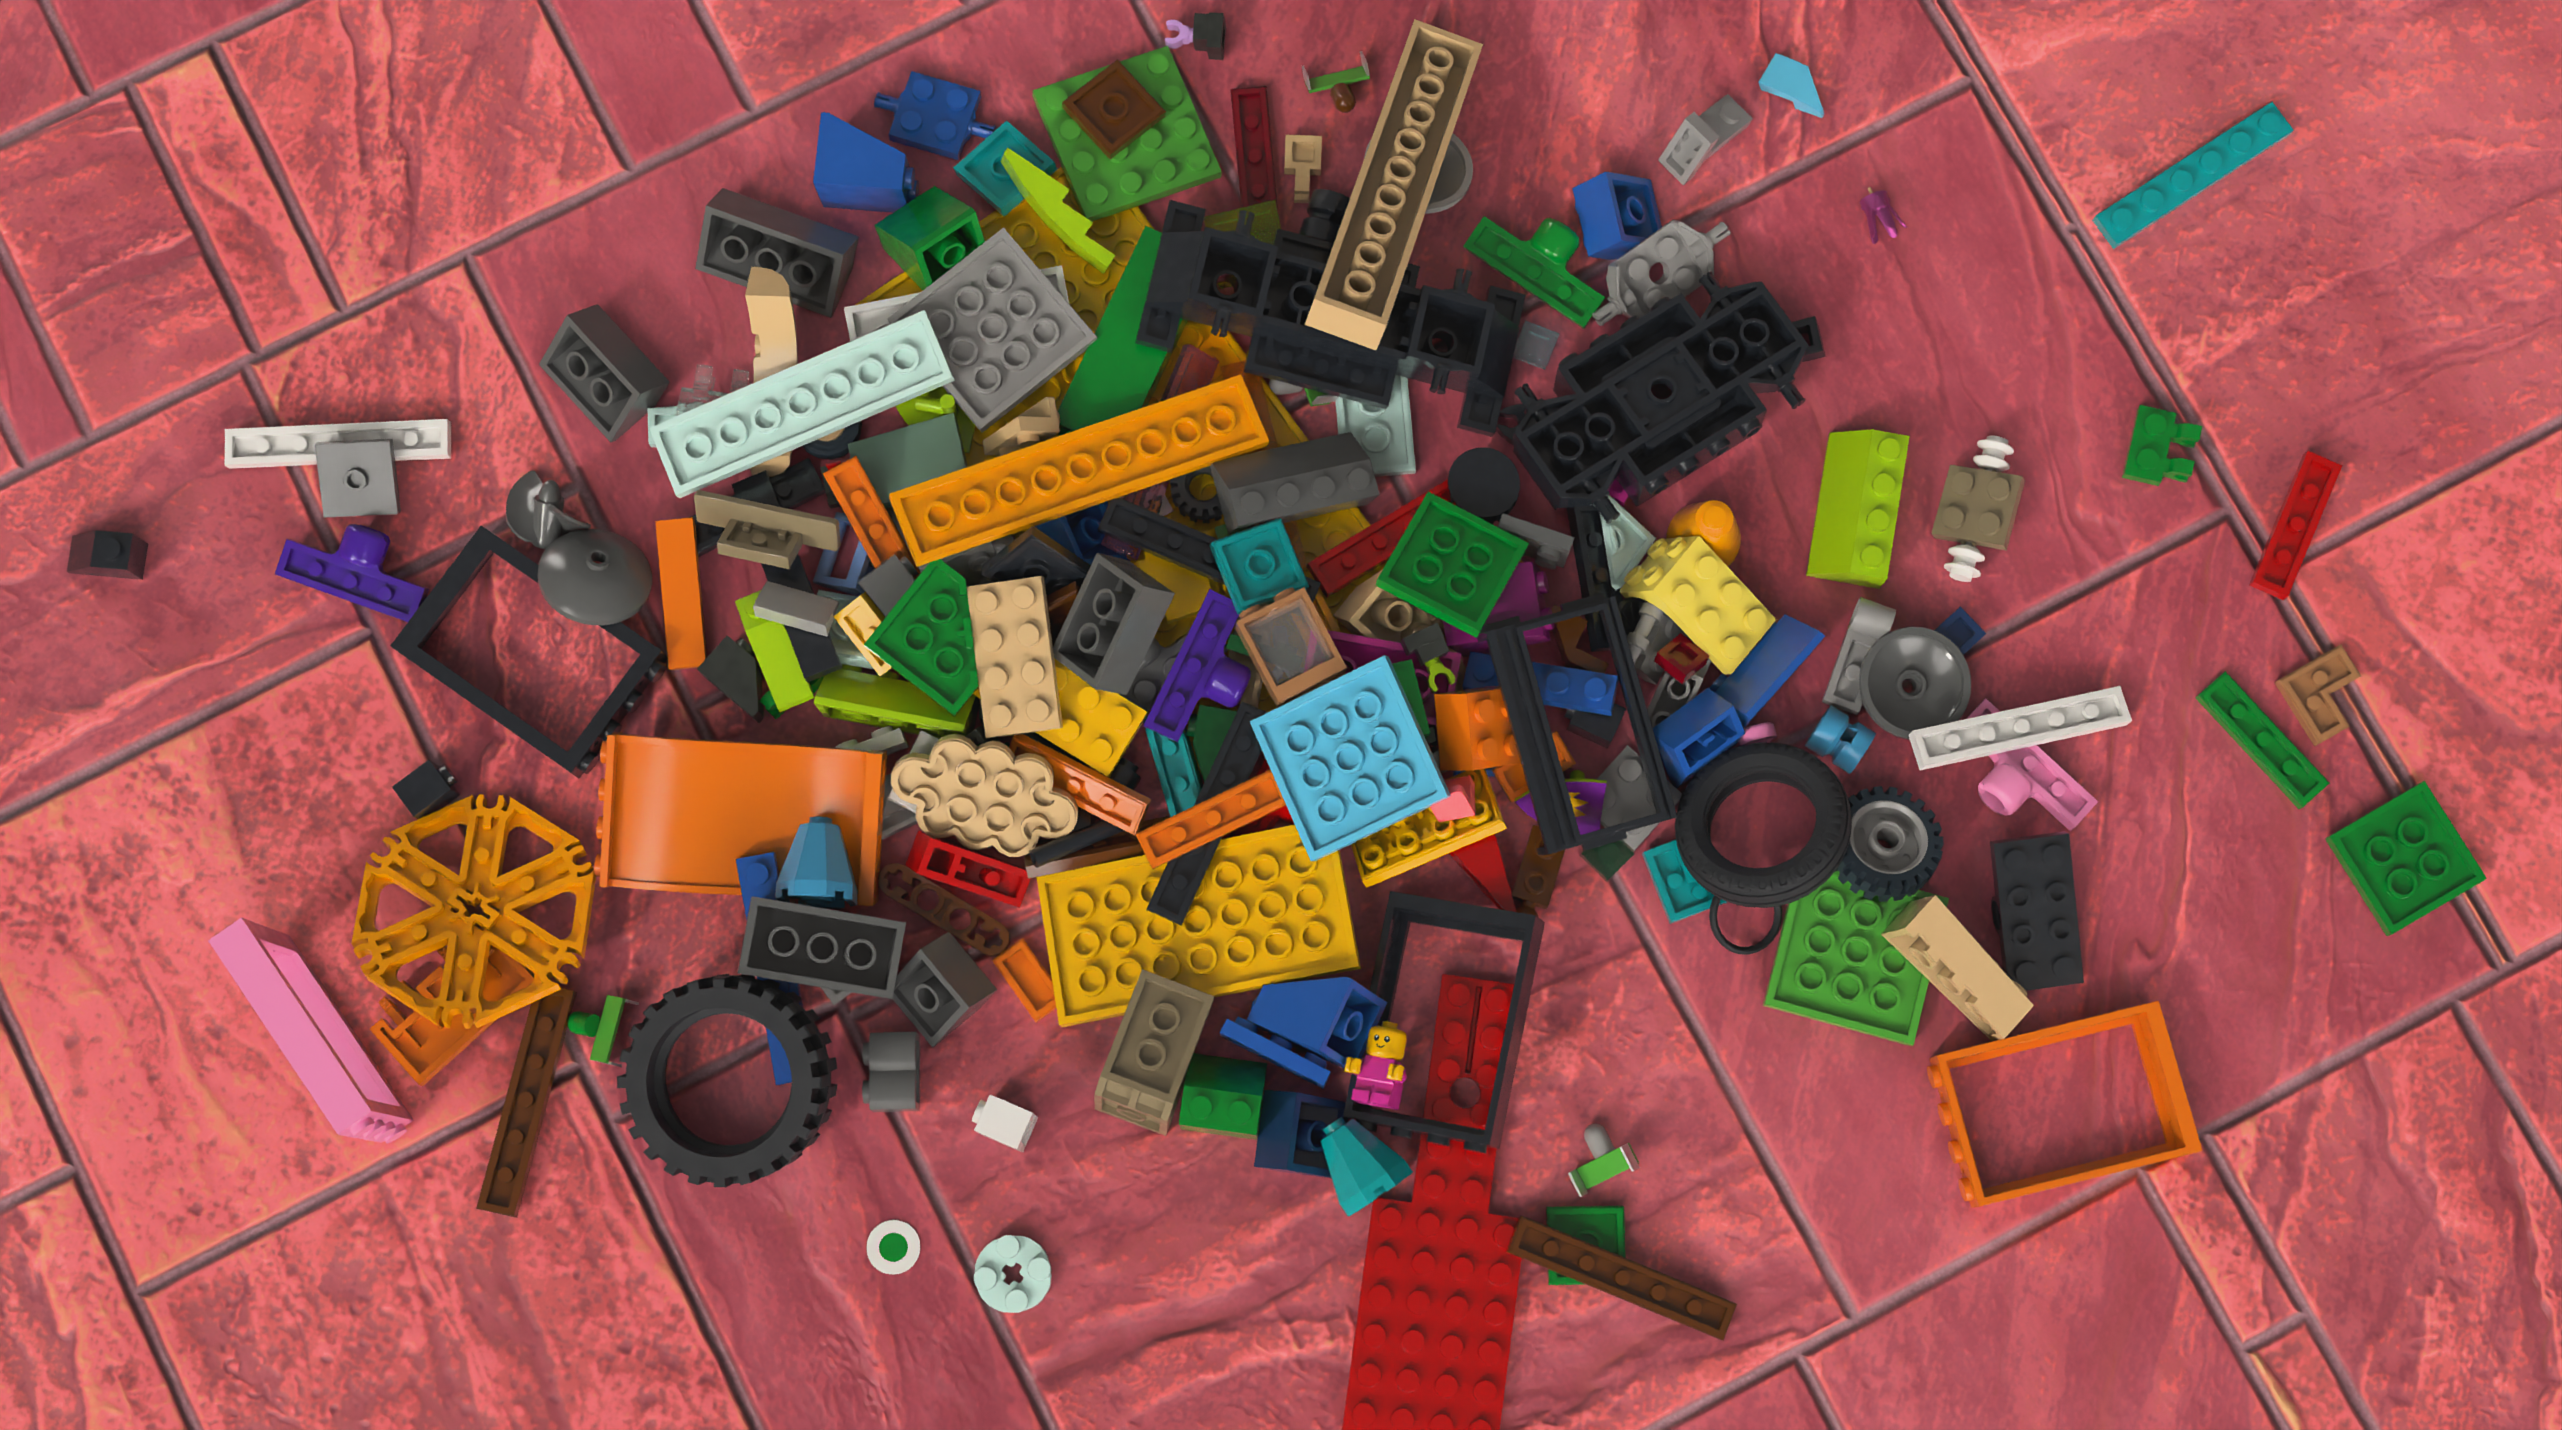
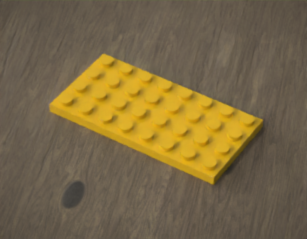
M1295 825L1221 839L1182 926L1146 910L1167 863L1152 870L1145 855L1036 877L1058 1022L1061 1027L1123 1016L1142 970L1219 997L1260 989L1263 985L1295 982L1361 969L1340 850L1317 861H1310Z

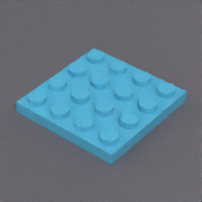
M1384 655L1250 721L1310 861H1317L1451 797L1389 656Z

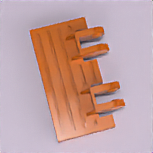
M490 945L483 989L485 1000L495 1002L531 985L534 975L525 966ZM446 946L437 950L444 961L447 952ZM439 966L415 987L423 997L434 999L440 995L444 967ZM401 981L403 984L414 990L406 981ZM384 996L378 1003L398 1026L394 1029L386 1019L381 1018L369 1030L416 1083L424 1086L496 1020L479 1028H476L473 1021L471 1028L466 1029L462 1024L463 1014H456L451 1020V1027L446 1028L442 1023L441 1015L439 1026L416 1011L406 1017L392 999Z

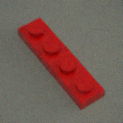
M2310 451L2303 454L2249 586L2281 600L2288 598L2343 465Z

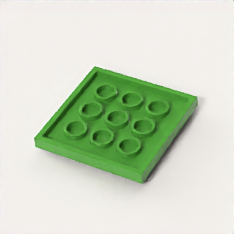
M1168 46L1120 61L1166 113L1162 120L1111 160L1062 108L1064 100L1108 66L1033 90L1032 97L1080 212L1092 222L1221 178V168Z
M1836 871L1814 892L1787 905L1763 1006L1913 1046L1929 980L1881 934L1911 901L1936 894L1918 890L1914 895L1910 897L1906 895L1902 900L1894 901L1893 897H1891L1887 902H1879L1877 895L1870 900L1863 897L1865 891L1859 889L1857 894L1849 890L1851 883L1847 881L1845 884H1842L1838 879L1840 872ZM1936 895L1947 907L1949 898Z

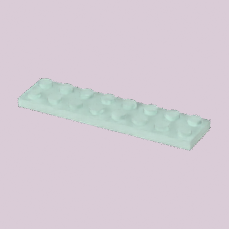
M923 310L652 426L649 430L675 495L678 498H682L953 382L955 379L928 314Z

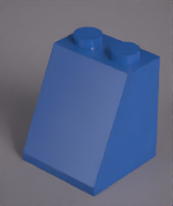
M821 112L813 183L823 207L894 213L918 196L919 181L915 180V169L909 166L906 154L830 113Z
M1348 977L1268 984L1262 986L1259 995L1254 999L1247 1021L1255 1024L1270 1035L1274 1034L1293 1044L1292 1047L1309 1052L1321 1059L1345 1068L1347 1057L1362 1058L1366 1050L1369 1030L1371 1027L1377 1026L1387 1002Z

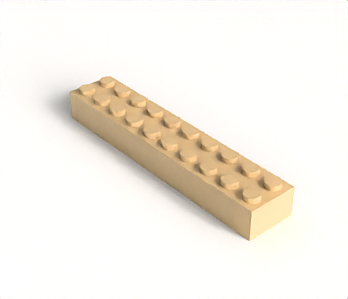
M1414 19L1305 325L1377 350L1387 326L1483 44Z

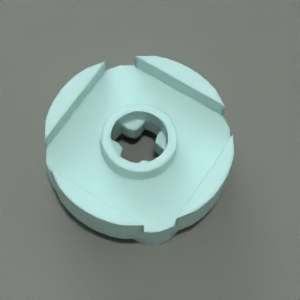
M1005 1235L990 1242L977 1258L974 1274L975 1286L981 1298L990 1307L998 1311L1020 1313L1031 1309L1044 1299L1051 1286L1052 1274L1048 1255L1041 1245L1028 1237ZM1016 1263L1022 1266L1020 1274L1024 1277L1020 1283L1013 1281L1008 1285L1004 1281L1006 1278V1274L1003 1272L1006 1265L1013 1267Z

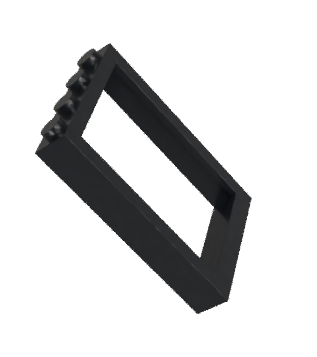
M480 526L390 646L579 779L583 773L588 774L596 766L600 757L598 753L601 750L602 742L607 741V735L621 731V721L628 712L633 713L641 705L644 699V694H642L651 681L655 683L663 675L667 667L665 662L668 657L662 650L621 622L610 625H598L640 655L571 749L567 752L422 650L423 646L493 553L538 583V564L483 526Z
M1390 891L1369 990L1387 1002L1377 1026H1382L1383 1021L1390 1022L1410 923L1523 942L1485 1130L1373 1109L1370 1105L1358 1103L1351 1100L1357 1080V1075L1354 1074L1351 1075L1343 1117L1354 1119L1371 1132H1376L1377 1126L1391 1128L1390 1135L1406 1139H1413L1414 1133L1428 1135L1426 1142L1442 1146H1449L1450 1140L1464 1142L1463 1149L1486 1154L1487 1147L1500 1149L1545 922L1536 915ZM1365 1050V1052H1364L1362 1058H1364L1365 1055H1368V1054L1366 1053V1050Z

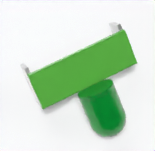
M607 995L601 1019L596 1014L576 1011L569 1015L567 1027L574 1034L588 1037L596 1036L590 1060L622 1067L621 1064L610 1062V1055L625 1002L639 1005V1002Z

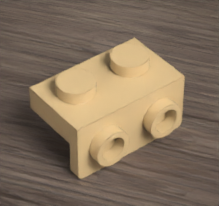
M1045 397L984 439L985 455L1002 456L1046 441L1059 433L1060 415L1056 410L1054 397Z

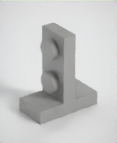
M1727 94L1700 116L1693 112L1686 117L1658 161L1682 185H1685L1694 177L1705 160L1746 129L1753 118Z

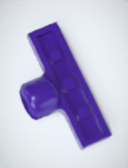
M350 524L346 527L339 549L334 554L286 539L275 571V575L406 622L418 610L429 592L428 588L387 574L383 570V562L390 544L389 537L383 532L357 524Z
M1209 589L1143 725L1144 727L1178 743L1197 702L1201 698H1209L1228 708L1235 707L1240 702L1251 679V671L1249 667L1228 658L1223 652L1227 639L1239 617L1230 598Z

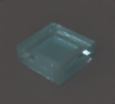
M1525 320L1516 342L1513 358L1546 370L1559 338V333Z

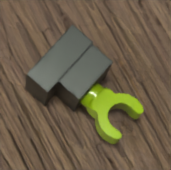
M1438 623L1404 637L1400 642L1406 656L1415 653L1420 666L1426 665L1429 674L1427 683L1433 693L1438 690L1434 679L1439 674L1445 675L1450 685L1455 683L1453 672L1444 667L1439 659L1447 655L1449 649Z

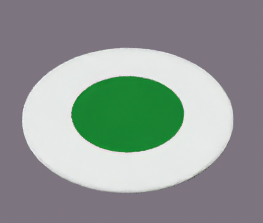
M885 1221L876 1226L870 1233L866 1247L867 1255L871 1264L877 1270L892 1275L903 1273L909 1270L919 1257L920 1240L918 1234L909 1224L903 1221Z

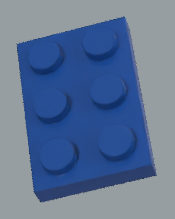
M1239 1016L1235 1022L1226 1019L1220 1031L1222 1038L1324 1089L1331 1074V1071L1325 1069L1327 1066L1325 1060L1309 1052H1306L1304 1058L1291 1051L1293 1044L1274 1034L1271 1035L1269 1040L1258 1035V1026Z

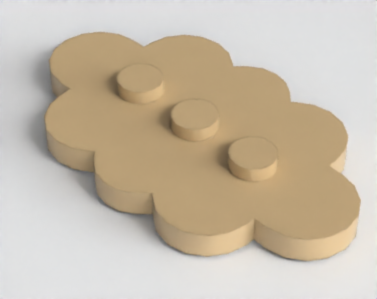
M946 735L935 742L930 755L910 753L901 757L896 762L891 773V785L894 792L900 799L917 805L916 820L919 827L926 834L936 838H947L955 835L964 847L971 850H981L993 845L1000 853L1006 856L1020 857L1028 854L1029 850L1035 848L1039 836L1055 839L1066 836L1074 829L1077 823V803L1068 792L1053 787L1054 772L1051 764L1044 757L1032 753H1024L1015 757L1007 745L998 741H989L977 747L971 739L963 735Z

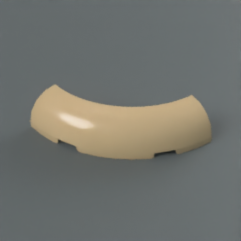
M751 267L745 293L751 331L753 334H756L753 383L798 364L795 315L789 285L782 275L772 269ZM792 450L750 468L752 476L765 470L769 477L783 473L790 465Z

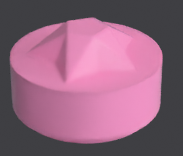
M1766 722L1744 728L1745 734L1739 740L1740 746L1759 742L1770 743L1771 740L1777 737L1774 724Z

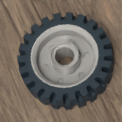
M1882 786L1873 787L1870 792L1866 788L1860 790L1856 796L1853 794L1848 798L1852 815L1851 837L1846 853L1835 872H1840L1838 879L1842 884H1845L1847 881L1851 883L1849 890L1857 894L1859 889L1865 891L1863 897L1870 900L1877 895L1879 902H1887L1891 897H1893L1894 901L1902 900L1906 895L1908 897L1914 895L1932 877L1943 853L1941 849L1944 841L1943 837L1939 836L1942 829L1939 822L1933 823L1935 818L1933 811L1930 809L1925 812L1923 808L1926 803L1921 799L1914 803L1910 800L1912 794L1904 791L1902 795H1898V788L1889 787L1886 792H1883ZM1877 840H1885L1890 844L1891 848L1881 846Z

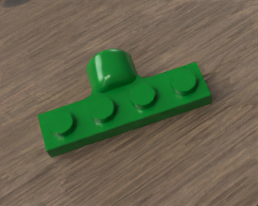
M1483 216L1463 245L1465 250L1583 329L1586 328L1593 318L1592 313L1598 311L1605 300L1603 295L1566 270L1568 261L1580 245L1579 237L1572 229L1556 219L1550 217L1544 219L1532 238L1525 242Z

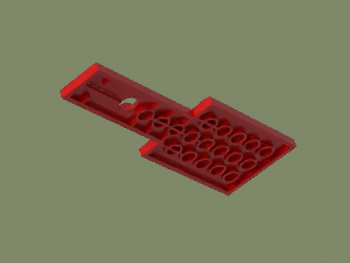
M1442 974L1423 1118L1485 1130L1514 984ZM1468 1078L1478 1085L1480 1097L1474 1106L1460 1108L1451 1100L1450 1088L1458 1079ZM1420 1134L1411 1202L1377 1198L1372 1202L1342 1430H1500L1522 1258L1506 1252L1519 1218L1488 1214L1496 1148L1487 1147L1486 1154L1463 1149L1464 1142L1450 1140L1449 1146H1442L1426 1142L1428 1135Z

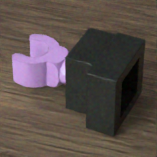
M1195 13L1193 28L1183 25L1177 20H1168L1166 22L1168 30L1179 32V35L1175 38H1165L1166 46L1171 49H1177L1183 44L1194 43L1195 51H1207L1209 59L1223 60L1226 33L1224 13Z

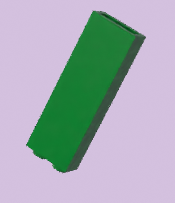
M1145 226L1094 333L1097 336V340L1088 346L1058 409L1060 432L1057 436L1146 407L1154 394L1188 321L1180 318L1171 353L1135 344L1161 237V232Z

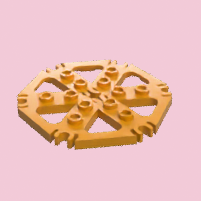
M479 794L476 800L471 795L399 827L390 833L393 838L400 840V843L397 844L390 837L383 838L384 844L391 849L387 856L381 857L374 852L370 854L375 865L379 868L371 866L367 861L365 864L351 942L354 947L353 951L358 959L366 955H372V959L368 963L360 966L368 981L437 1026H439L440 1015L444 1026L450 1028L454 1015L463 1014L462 1024L466 1029L471 1028L473 1021L476 1028H479L561 990L559 984L552 982L550 978L554 977L560 984H567L568 979L565 974L560 972V968L565 964H571L576 968L581 966L577 957L571 952L579 954L585 959L596 883L591 862L576 865V861L579 858L587 855L580 840L511 797L510 804L507 806L504 796L499 795L497 805L488 809L486 808L487 800L483 794ZM456 824H463L467 826L460 873L457 875L421 852L419 844L423 839ZM524 827L553 846V852L502 875L507 837L513 828ZM389 884L399 885L431 906L380 931L375 927L380 893ZM563 892H571L576 896L572 932L567 938L559 940L519 914V912ZM462 902L475 907L481 903L480 907L486 917L475 913L469 917L470 914ZM479 925L484 930L482 931L481 929L477 928V926ZM448 945L440 995L437 998L427 999L397 979V972L400 967ZM490 945L530 969L534 973V980L531 985L495 1002L485 1000L483 989Z

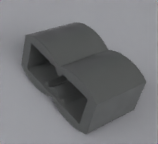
M917 1032L870 1033L869 1042L863 1043L862 1050L863 1064L869 1065L870 1068L869 1080L863 1081V1103L869 1104L872 1112L920 1111L919 1034Z

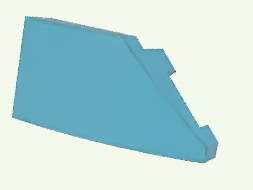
M1775 53L1758 82L1760 89L1793 101L1794 107L1797 110L1822 118L1825 113L1809 67Z

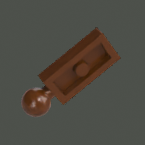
M1533 825L1512 891V897L1514 900L1521 901V905L1516 907V912L1539 917L1535 908L1537 906L1547 910L1565 850L1538 856L1536 848L1544 846L1539 826Z

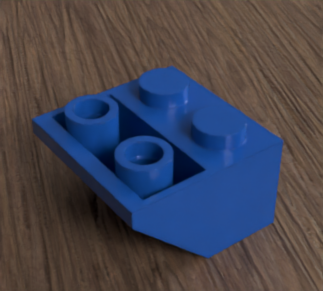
M1708 688L1652 728L1662 763L1672 785L1676 788H1679L1694 777L1702 767L1709 764L1718 755L1736 746L1745 734L1734 705Z

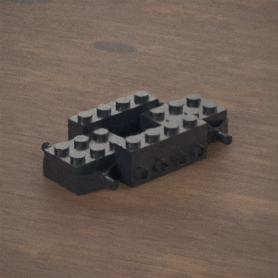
M1708 272L1707 275H1703L1699 279V283H1701L1711 297V302L1701 319L1682 293L1672 299L1664 297L1651 307L1649 313L1640 318L1638 315H1635L1626 320L1616 333L1611 336L1603 334L1596 338L1590 344L1588 350L1579 355L1572 353L1565 357L1558 365L1553 391L1558 396L1557 398L1548 400L1541 398L1538 400L1527 383L1523 384L1522 388L1520 386L1515 390V395L1525 406L1527 413L1514 432L1513 452L1554 510L1593 505L1596 506L1606 520V523L1609 524L1620 516V513L1608 498L1609 490L1615 479L1618 480L1637 507L1759 432L1763 426L1762 422L1767 409L1756 393L1781 392L1792 409H1796L1797 406L1802 405L1806 401L1793 382L1795 380L1794 375L1804 359L1809 345L1762 282H1752L1731 288L1725 286L1722 288L1713 273ZM1657 384H1664L1670 388L1672 395L1666 399H1659L1652 394L1651 388Z

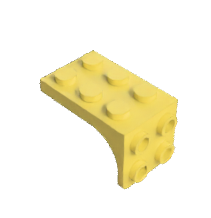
M1700 536L1661 538L1648 549L1647 554L1649 556L1641 565L1634 567L1625 576L1624 581L1626 583L1620 589V593L1625 598L1636 597L1643 599L1662 610L1700 649L1709 655V659L1723 674H1732L1777 619Z

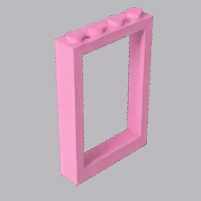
M241 917L208 940L338 1135L380 1143L385 1141L388 1144L401 1137L407 1131L405 1126L413 1121L412 1117L289 935Z

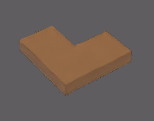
M2342 645L2335 647L2274 682L2314 747L2350 727L2330 695L2361 677Z

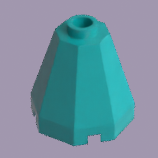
M1340 1117L1323 1129L1326 1137L1320 1140L1338 1203L1348 1217L1376 1200L1378 1196L1385 1191H1389L1413 1173L1401 1156L1354 1119L1345 1122Z

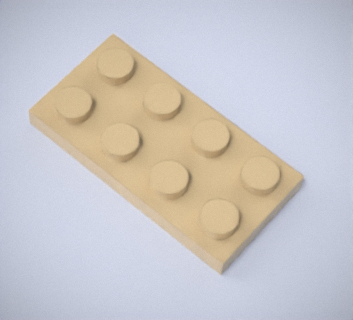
M1037 576L968 586L967 595L985 738L1063 728L1044 577Z

